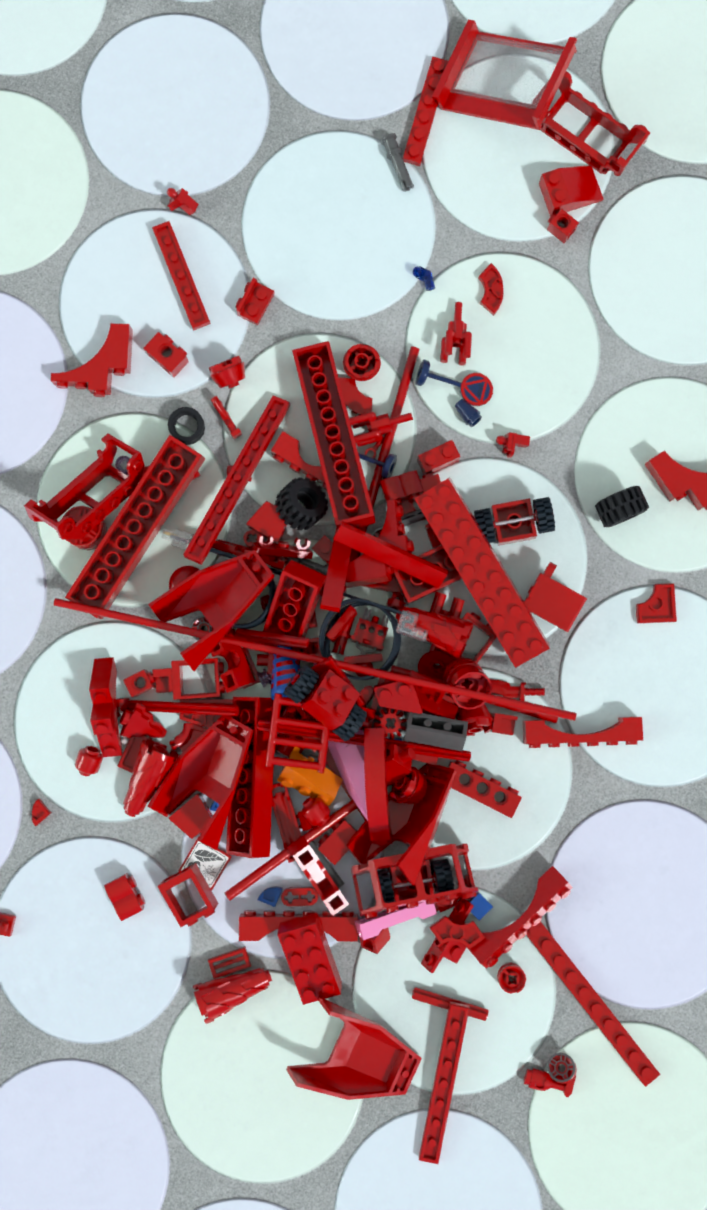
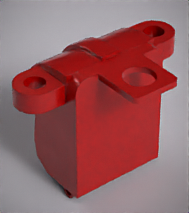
M549 562L543 574L540 573L533 586L531 585L524 602L531 613L569 632L587 598L551 579L557 565Z

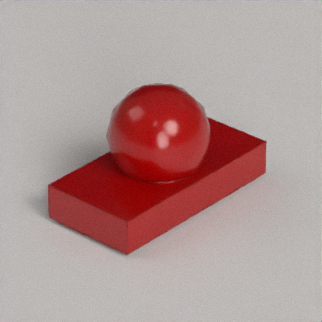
M381 653L346 656L344 662L374 668L372 663L383 662V656ZM356 673L359 677L367 676L365 674Z

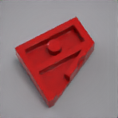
M390 681L374 686L373 689L380 707L418 714L423 713L415 685Z

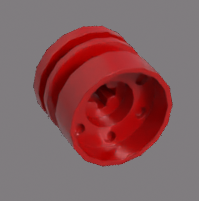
M85 506L73 507L62 518L69 516L76 524L91 508ZM105 520L101 521L82 539H67L66 541L79 549H96L108 531L107 523Z
M457 659L449 664L443 673L444 684L491 694L492 685L490 679L481 669L480 665L472 659ZM449 693L453 701L463 709H476L487 702Z

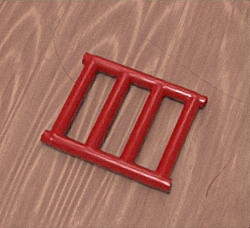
M275 693L265 766L279 765L312 769L323 774L326 765L330 730L318 721L280 717L281 705L300 707L304 699L299 703H295L289 697H282L281 694ZM278 725L322 730L321 742L277 737ZM276 745L319 750L318 762L274 757Z

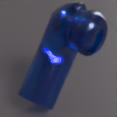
M420 266L415 267L412 271L413 275L425 283L427 291L434 290L435 284L431 271Z

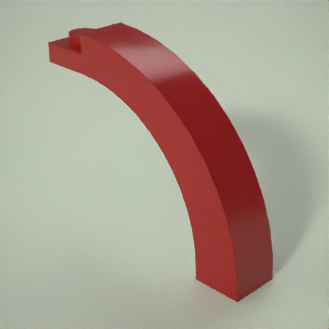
M364 728L365 793L370 839L373 841V844H393L387 793L385 728Z

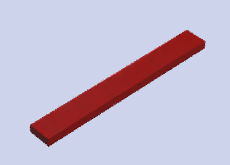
M449 1002L418 1157L419 1161L439 1163L470 1008L469 1005Z

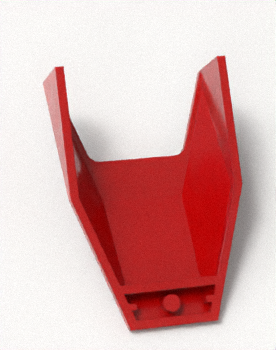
M253 550L195 572L148 605L162 622H167L195 611L203 613L214 630L180 653L191 669L195 671L275 576L259 554Z
M222 715L178 757L149 802L148 807L167 817L195 791H200L220 805L198 841L217 851L254 730L230 716Z
M426 763L419 769L428 783L426 794L419 803H397L390 794L388 795L393 842L400 841L410 845L397 862V866L413 886L416 883L436 834L456 775L455 769L437 764L435 766ZM366 820L347 843L346 847L359 864L362 865L367 864L368 861L372 860L390 844H373V841L370 839L368 821Z
M319 996L318 1001L328 1015L340 1018L344 1021V1026L328 1061L325 1063L287 1066L286 1071L296 1087L346 1100L406 1095L422 1058L380 1024Z

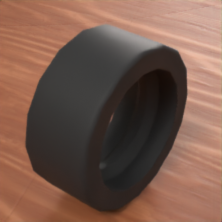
M178 408L172 412L168 419L167 425L170 434L185 445L196 443L204 435V420L199 412L193 408ZM184 415L195 418L198 425L196 432L188 437L178 434L175 428L176 421Z

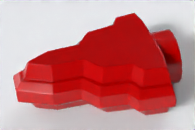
M139 702L131 710L125 709L121 716L120 724L123 725L120 736L141 738L147 735L152 738H163L167 733L166 728L160 722L154 720L153 714L148 712L146 706Z

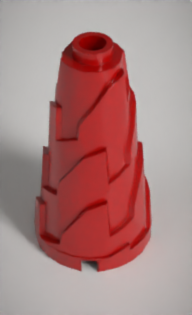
M406 606L403 609H398L413 615L415 618L413 623H405V628L416 633L419 631L418 635L420 638L434 644L438 649L455 658H461L467 645V640L470 638L474 622L451 615L446 616L433 611L428 612ZM399 613L395 617L398 619L399 624H402L404 620H411V617Z
M142 740L130 779L129 789L123 802L125 814L135 817L140 812H143L158 786L162 784L170 768L178 758L177 752L171 749L169 753L167 746L157 741Z
M257 968L242 974H234L225 978L213 979L205 983L201 982L193 985L201 1015H205L206 1018L204 1022L206 1024L213 1022L214 1019L226 1014L250 997L267 989L270 986L269 982L272 981L269 970L265 971L264 968Z

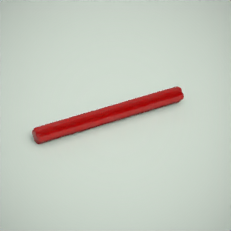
M130 700L128 707L131 710L139 702L146 706L147 711L224 716L239 715V706Z

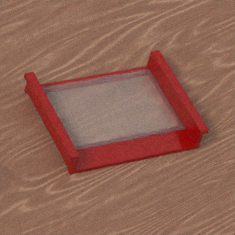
M468 19L432 98L437 100L441 110L540 130L572 57L577 52L575 46L577 38L569 37L564 47L479 32L475 20Z

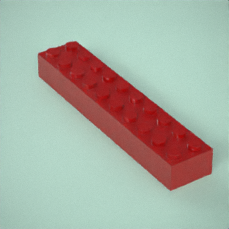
M326 341L294 349L292 352L336 528H339L342 521L356 528L374 524L375 516L330 343Z
M168 436L65 596L66 599L109 610L205 461V458L200 453L173 436ZM91 614L92 616L96 617L97 619H103V618H104L103 616Z
M449 477L414 498L514 667L516 668L550 649V644L452 479Z

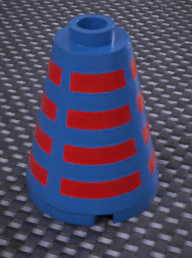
M277 646L280 648L293 650L291 647ZM273 654L272 700H274L275 693L281 694L282 697H288L284 694L285 687L288 686L287 684L291 681V678L301 668L297 659Z

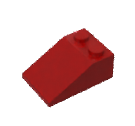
M592 165L558 168L541 175L539 186L550 217L553 213L558 214L561 209L569 212L604 200Z

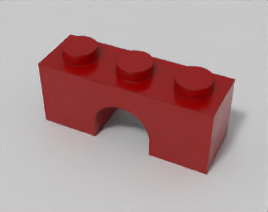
M231 629L226 636L235 637V629ZM219 642L211 654L212 657L222 656L228 663V671L220 675L226 692L239 690L254 683L255 680L242 647Z

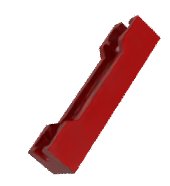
M280 782L273 784L272 790L281 786L285 788V793L283 791L278 792L274 796L272 792V807L285 849L302 837V833L296 818L289 789ZM293 856L287 859L288 863L295 861Z

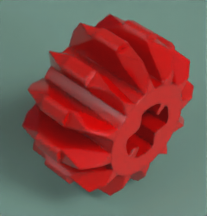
M382 708L379 709L382 717L375 715V718L380 720V722H375L374 726L385 728L386 737L390 733V738L394 739V732L400 737L401 733L398 729L406 730V727L401 725V723H406L407 719H399L404 715V712L401 711L396 714L398 710L393 709V712H391V708H386L387 712L385 713ZM387 718L395 719L393 727H390V725L389 727L386 726Z

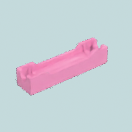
M421 902L415 908L407 909L406 906H401L395 912L387 913V910L377 913L375 918H362L354 921L358 937L366 940L379 935L382 929L416 917L425 919L436 915L435 905H426V902Z

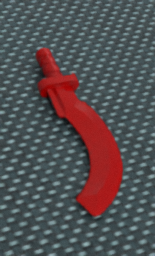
M490 679L492 685L491 693L499 694L503 697L519 698L520 701H524L525 696L529 695L545 696V688H524L526 682H521L520 686H510V683Z

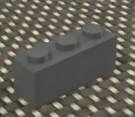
M409 712L404 741L463 751L468 722Z

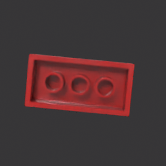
M442 545L418 556L448 570V575L439 588L393 567L394 578L407 605L462 580Z
M291 560L282 570L263 632L305 638L327 576Z
M318 913L280 923L277 935L302 1004L305 1005L318 1001L319 996L326 999L341 995L342 980Z

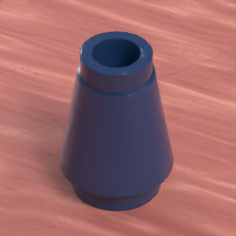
M463 399L456 403L455 408L466 425L473 427L482 419L480 411Z

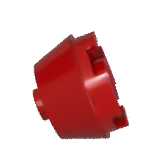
M366 344L352 346L343 358L345 372L349 377L357 381L372 379L378 373L381 366L378 352Z
M235 356L209 367L210 377L219 388L228 386L230 389L239 385L238 381L245 378V364L240 356Z
M485 704L476 709H463L461 707L458 709L456 720L468 722L467 736H475V733L483 730L484 733H488L493 729L492 723L494 719Z
M412 766L411 772L392 784V792L389 794L397 803L417 804L425 796L428 783L420 771Z

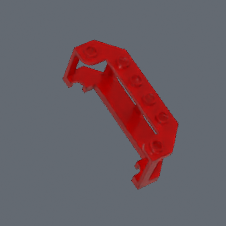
M566 71L558 87L561 96L550 111H547L540 130L589 166L592 165V168L600 174L613 171L615 176H620L642 144H645L650 132L643 125H634L629 130L625 124L613 119L611 114L599 109L594 102L585 99L580 92L571 89L572 77ZM548 82L532 101L531 105H538ZM567 102L591 119L578 137L553 120L558 111ZM597 125H601L622 141L620 147L609 159L584 142ZM629 144H637L626 160L622 157L618 159Z
M107 433L101 439L106 444L105 449L97 451L99 458L47 503L40 500L39 506L32 499L24 505L29 518L35 522H45L57 531L59 538L62 540L82 539L132 494L138 485L145 466L141 452ZM116 446L133 455L127 463L129 476L112 466L117 452ZM106 476H110L121 483L100 502L86 495L89 490ZM77 501H82L93 508L76 524L69 516L57 521Z
M448 844L429 848L425 860L452 856L459 885L458 889L428 895L425 892L420 870L415 883L417 896L391 903L383 901L377 870L397 866V862L403 854L368 861L367 864L352 866L351 874L360 917L365 916L366 919L377 917V913L382 910H387V913L398 911L401 906H406L407 909L415 908L421 902H426V905L438 903V899L446 898V901L457 899L458 896H462V899L474 897L473 894L478 892V887H475L468 859V844L458 846L456 844ZM461 855L464 858L470 888L466 887L458 858ZM370 873L376 905L363 910L356 876Z

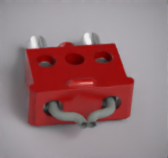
M368 608L365 609L363 617L359 618L354 635H351L350 640L356 643V647L361 651L360 654L366 655L375 651H383V643L388 631L387 624L389 621L387 617L383 626L386 614L383 615L380 625L378 624L379 617L373 616L371 622L368 621L372 612L371 609H369L366 620ZM369 629H373L374 632L370 633ZM378 632L383 633V636H379ZM359 645L371 648L373 650H366L364 652Z

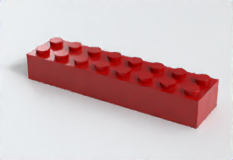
M233 697V705L239 706V715L232 716V718L253 729L254 732L228 813L226 854L247 858L270 857L274 765L272 767L265 766L269 732L258 730L257 725L259 720L271 721L274 701L271 698Z

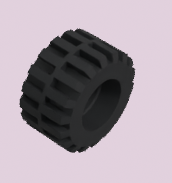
M298 477L289 482L276 496L275 505L278 506L276 511L280 513V519H283L286 525H291L290 528H297L300 531L303 529L308 530L326 515L328 510V499L325 498L326 494L322 492V487L320 485L317 486L315 481L311 482L309 478L303 479Z
M632 486L600 500L595 505V508L603 526L612 527L644 513L649 508V505L640 486Z

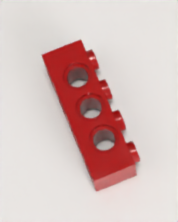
M458 760L455 763L450 761L448 768L456 770L452 789L510 818L513 817L522 799L518 795L519 791L509 786L507 789L501 787V782L492 777L490 780L483 778L484 773L473 769L472 772L465 769L466 764ZM468 774L469 782L461 784L459 782L460 775ZM481 782H484L487 786L484 793H478L477 785ZM498 791H502L504 794V798L500 802H496L494 799V795Z

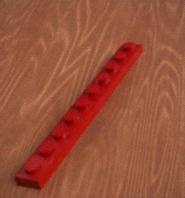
M272 396L184 552L185 558L200 565L203 564L290 407L289 401L276 396Z
M540 921L536 926L529 928L526 934L642 1084L646 1087L661 1074L542 922Z

